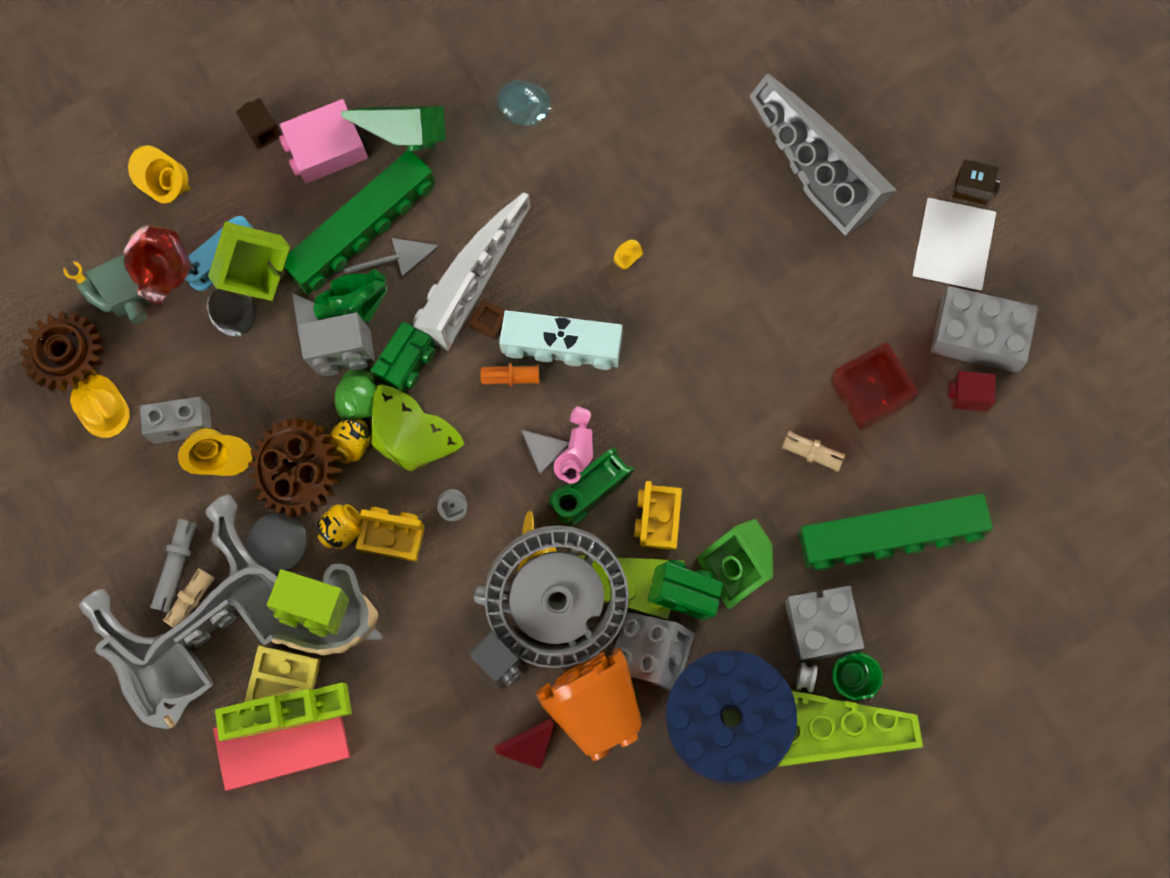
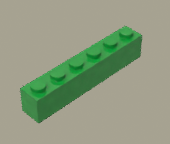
M407 150L291 250L287 255L283 267L284 271L307 295L312 291L322 288L328 277L334 272L341 271L351 257L356 253L363 252L375 236L386 232L391 226V222L399 215L403 216L409 212L414 202L420 197L427 196L436 184L432 170L412 151Z
M982 493L801 526L798 536L805 567H814L815 571H823L833 568V563L845 561V565L850 566L864 562L863 558L875 556L876 560H883L893 557L894 552L905 550L907 555L920 553L925 550V546L936 545V549H943L954 546V541L966 539L967 543L980 542L985 540V535L993 530L985 495Z

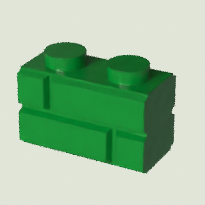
M401 322L370 370L374 378L404 393L408 388L413 389L420 378V373H418L424 363L429 364L435 355L436 350L434 349L433 339L406 322Z
M668 560V562L655 568L648 602L702 621L716 616L719 605L718 599L721 596L723 583L713 579L714 575L711 572L705 570H696L694 572L685 569L686 564L677 560Z

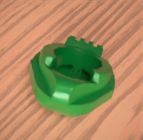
M373 269L368 274H348L330 282L331 289L322 292L314 300L313 311L316 318L322 320L357 312L362 320L368 324L387 292V286H385L386 275Z

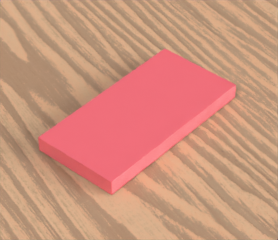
M342 717L227 741H219L217 727L213 728L225 791H231L351 758Z

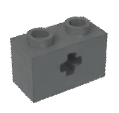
M492 632L469 654L471 659L500 689L505 684L508 687L512 686L522 675L520 669L523 666L519 659Z

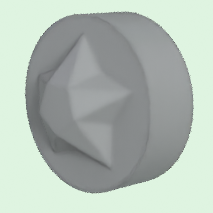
M449 489L441 493L437 500L439 515L447 521H457L463 518L468 510L465 495L456 489Z

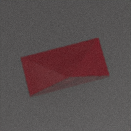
M550 718L493 748L500 756L541 769L555 725Z

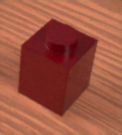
M959 371L954 379L948 383L947 397L952 399V409L988 412L995 404L996 374Z

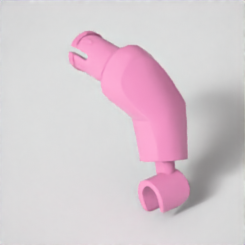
M579 406L572 410L570 422L578 424V428L572 429L568 448L554 462L556 476L570 484L579 481L580 473L593 458L592 430L586 429L591 413L589 410Z

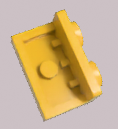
M646 481L645 489H639L637 507L643 508L642 519H636L634 537L640 538V547L677 550L682 488L652 485V481Z
M371 507L370 511L361 510L360 516L363 522L356 545L357 551L417 562L425 529L424 524L421 520H418L417 515L401 512L400 516L390 515L388 510L379 507Z

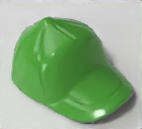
M365 369L348 370L342 376L336 388L335 409L338 416L342 419L358 420L372 416L373 395L377 385L372 375Z

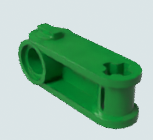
M615 447L609 449L580 473L579 481L572 484L567 483L565 486L561 485L549 495L550 500L548 504L554 509V515L560 522L568 526L572 524L576 526L588 516L587 513L634 473L633 467H628L617 455L618 451ZM565 500H571L577 506L574 510L567 512L562 510L560 505Z

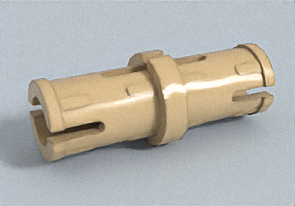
M792 431L788 432L782 449L807 458L806 462L812 464L814 461L836 472L839 471L846 455L821 445V441L817 439L811 441L792 433Z
M198 568L183 591L180 590L177 594L179 598L163 621L174 628L186 619L194 608L200 606L201 598L215 578Z

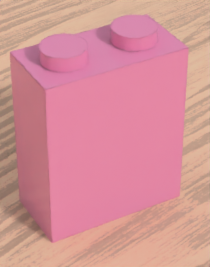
M343 99L280 124L284 135L279 136L285 152L291 151L293 159H290L289 163L295 176L301 174L305 184L368 159L354 123L341 117V111L348 110Z

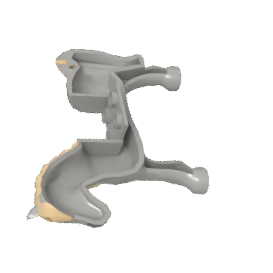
M224 495L210 504L205 514L214 523L211 540L225 554L230 564V574L181 623L163 635L149 638L137 636L125 629L112 615L110 596L105 589H99L88 595L80 602L79 608L90 619L94 631L104 638L97 644L95 651L98 655L105 657L112 663L118 676L122 693L133 711L142 722L152 727L169 729L177 724L190 701L196 699L214 685L208 672L191 648L193 646L195 648L201 647L210 640L211 636L209 634L218 627L223 629L233 623L237 618L235 614L238 612L263 646L270 642L275 644L282 643L290 648L307 653L329 655L332 653H345L350 647L360 644L365 639L380 641L383 636L375 629L378 611L368 598L362 595L355 573L351 567L344 564H333L324 573L323 583L342 588L345 595L350 599L337 635L328 633L327 637H321L310 633L309 629L304 627L303 624L298 623L297 628L280 623L279 619L273 617L274 612L266 606L277 576L267 568L259 566L244 547L234 525L237 504L231 495ZM165 703L174 705V707L167 709Z

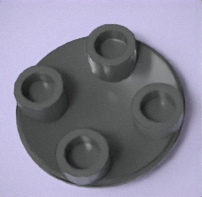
M272 513L260 518L251 527L247 536L246 547L259 566L267 568L272 573H279L280 569L289 571L300 562L307 548L308 535L303 525L296 518L287 517L285 513Z

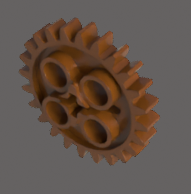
M293 418V421L292 419H282V424L272 423V430L262 431L265 440H255L260 448L259 450L250 451L256 457V461L248 463L250 467L255 468V472L248 476L257 480L252 490L262 491L257 499L268 500L266 508L275 509V514L286 513L287 517H295L296 515L307 516L308 512L318 511L317 505H327L324 496L335 495L330 486L340 484L334 478V474L342 472V469L335 467V463L342 458L340 456H333V452L338 448V445L328 444L332 435L322 434L323 426H314V421H303V419ZM301 441H302V443H303V450H302V452L300 453L299 445H300V443H301ZM278 455L279 462L276 466L275 458ZM314 456H316V458H315L314 460H312V461H310V462H307V461H309V459H311V458H313ZM312 469H314L315 477L313 480L311 479ZM282 473V474H280V476H278L276 479H274V477H275L277 474ZM288 482L290 483L289 493L286 489Z

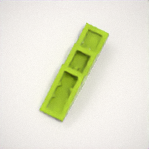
M342 682L318 689H305L281 696L272 695L215 709L219 741H227L352 715L347 683Z

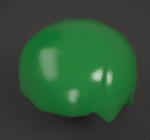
M851 652L842 655L835 661L832 668V682L838 693L848 699L862 700L872 698L883 685V671L878 661L870 655L862 652Z

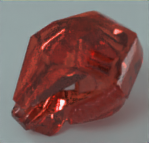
M147 225L137 230L123 251L125 254L124 266L134 283L138 284V296L148 300V302L161 305L172 288H179L181 286V283L187 277L189 264H191L184 244L174 230Z

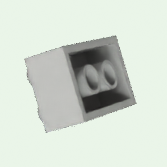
M948 286L941 298L930 353L1019 373L1028 361L1038 306Z

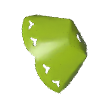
M378 385L373 395L371 444L382 455L392 460L404 470L414 471L454 453L464 446L461 435L444 419L435 415L425 414L417 401L406 393L391 386ZM382 393H384L386 396H392L393 398L384 401ZM402 403L405 404V407H406V408H410V409H411V412H409V411H404V412H403V411H402ZM433 424L435 428H440L441 431L433 433L430 425ZM448 437H451L452 442H455L456 445H447Z

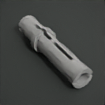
M182 519L177 520L178 523L171 545L166 547L165 551L168 554L152 604L150 605L152 609H158L167 613L170 611L169 609L185 559L190 557L191 551H189V546L197 524L193 522L188 523L189 521Z

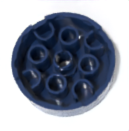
M728 650L705 655L683 670L673 684L668 697L666 723L671 743L677 755L691 771L718 784L743 785L765 777L785 758L796 732L797 709L793 693L787 681L775 667L753 654ZM728 710L735 711L740 715L741 720L738 725L729 727L722 721L723 714Z

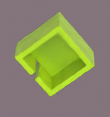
M225 221L208 277L217 289L273 301L280 279L276 270H283L290 246L281 235Z
M280 569L266 606L274 612L273 617L279 619L280 623L297 628L298 623L308 628L310 633L327 637L328 633L338 634L350 599L345 595L342 588Z

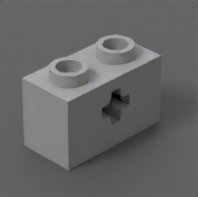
M201 397L140 406L142 435L153 444L186 439L198 429H211L210 407Z

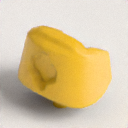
M632 239L621 244L614 253V263L622 269L629 268L643 255L640 244Z

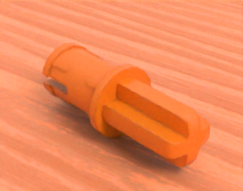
M509 363V366L482 367L480 370V380L482 384H509L510 387H513V384H539V365L513 366L512 363Z

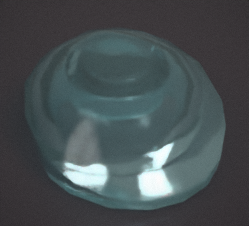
M525 80L510 81L499 89L497 95L499 108L503 116L510 122L525 125L535 124L549 114L551 106L549 96L541 87Z

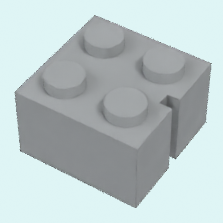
M357 312L298 324L303 360L322 376L336 375L339 373V370L346 368L361 370L367 368L368 364L376 362L370 328Z
M851 586L823 590L818 598L817 593L812 592L789 596L786 599L785 608L797 664L839 657L851 652H860L864 649Z

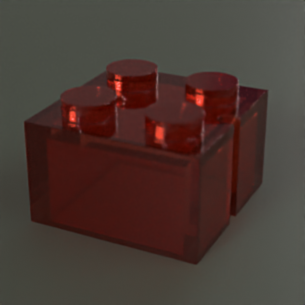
M888 342L836 368L830 379L843 403L849 401L847 410L860 431L913 404L919 394Z

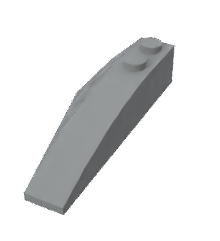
M770 74L764 76L750 95L752 102L766 126L772 129L777 138L775 141L780 150H784L791 162L789 166L794 174H798L804 185L803 190L806 195L845 236H848L877 214L897 190L853 145L817 112Z

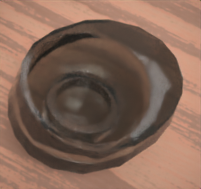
M215 289L208 296L206 304L208 316L218 330L226 335L239 337L252 329L256 320V310L253 301L248 295Z

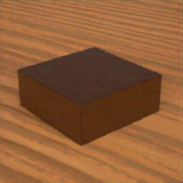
M483 299L470 320L469 326L496 340L502 329L505 310Z

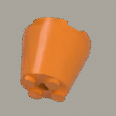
M621 648L612 650L613 655L606 657L602 652L583 663L562 672L563 675L555 679L556 683L553 686L550 683H546L535 693L541 706L584 754L591 756L593 761L610 753L609 749L619 743L621 747H625L635 742L639 738L637 733L642 727V720L627 659Z

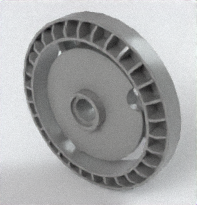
M559 525L528 531L509 543L494 560L488 572L484 591L487 619L493 634L517 658L526 663L548 668L570 667L583 663L604 650L616 637L625 620L629 597L626 576L612 550L599 538L587 531ZM552 547L569 548L567 552H548L534 557L521 567L513 581H507L516 565L536 551ZM578 551H582L587 555L583 559L576 554ZM596 560L607 573L610 585V598L602 620L591 631L586 622L593 616H600L604 603L602 582L596 570L591 566L593 561ZM503 591H510L509 599H502ZM555 592L564 594L563 599L558 602L550 601L549 597ZM502 609H511L512 616L517 625L533 639L551 644L566 642L568 644L556 646L541 645L524 638L512 628ZM585 634V636H584L583 638H581V639L575 641V639H577V638H579V637H581L582 635Z

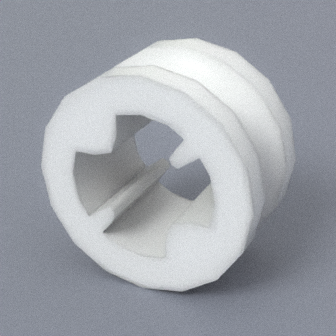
M801 662L796 690L806 688L809 693L813 692L818 665L813 664L812 667H808L806 662Z

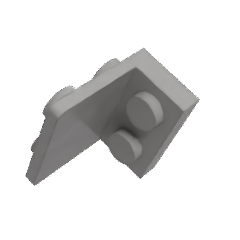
M627 612L614 649L621 648L627 659L631 678L651 682L666 691H671L673 684L685 668L695 633L676 622Z

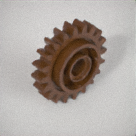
M60 311L56 320L51 314H48L47 324L37 320L39 329L37 331L28 329L32 339H22V342L29 348L20 351V354L26 358L21 365L28 370L26 373L28 377L32 380L35 379L34 382L40 387L45 385L51 392L57 386L61 392L65 393L68 384L77 390L78 380L88 384L89 381L86 375L88 373L92 375L98 374L93 365L103 364V361L97 355L105 353V349L99 345L104 339L97 334L99 330L93 324L90 325V321L86 317L80 319L76 313L72 312L68 318L63 311ZM67 347L66 352L62 356H58L59 352Z

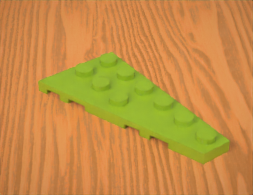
M792 691L797 709L796 732L788 753L777 767L923 748L918 715ZM728 710L723 714V722L726 726L734 727L741 720L740 715L735 711Z

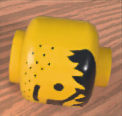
M344 418L339 420L331 431L332 438L328 444L338 445V448L333 452V456H340L342 458L340 462L350 463L360 460L370 445L371 434L364 421L361 419L352 420Z
M336 504L317 521V529L320 533L318 539L327 548L345 549L361 533L363 519L359 512L351 505L345 504L343 506Z

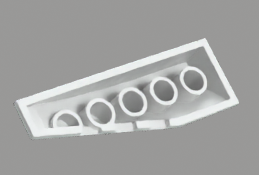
M523 192L480 229L458 254L442 276L438 285L434 284L431 287L427 297L428 302L424 309H419L416 313L413 327L429 335L436 346L449 351L530 209L528 194Z

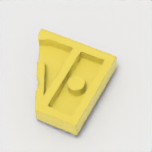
M258 645L244 702L272 695L281 696L305 689H314L321 659Z

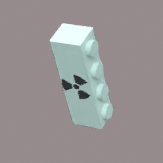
M505 310L499 345L501 353L514 359L528 356L535 357V360L540 362L560 360L571 366H581L584 363L592 364L597 369L609 370L611 367L618 368L623 325Z

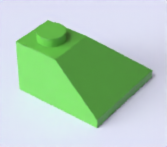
M756 518L735 526L696 557L703 570L711 572L714 575L713 579L723 583L720 597L728 609L733 608L773 578L772 543Z

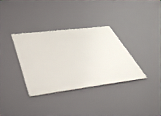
M928 198L912 276L982 291L996 212Z

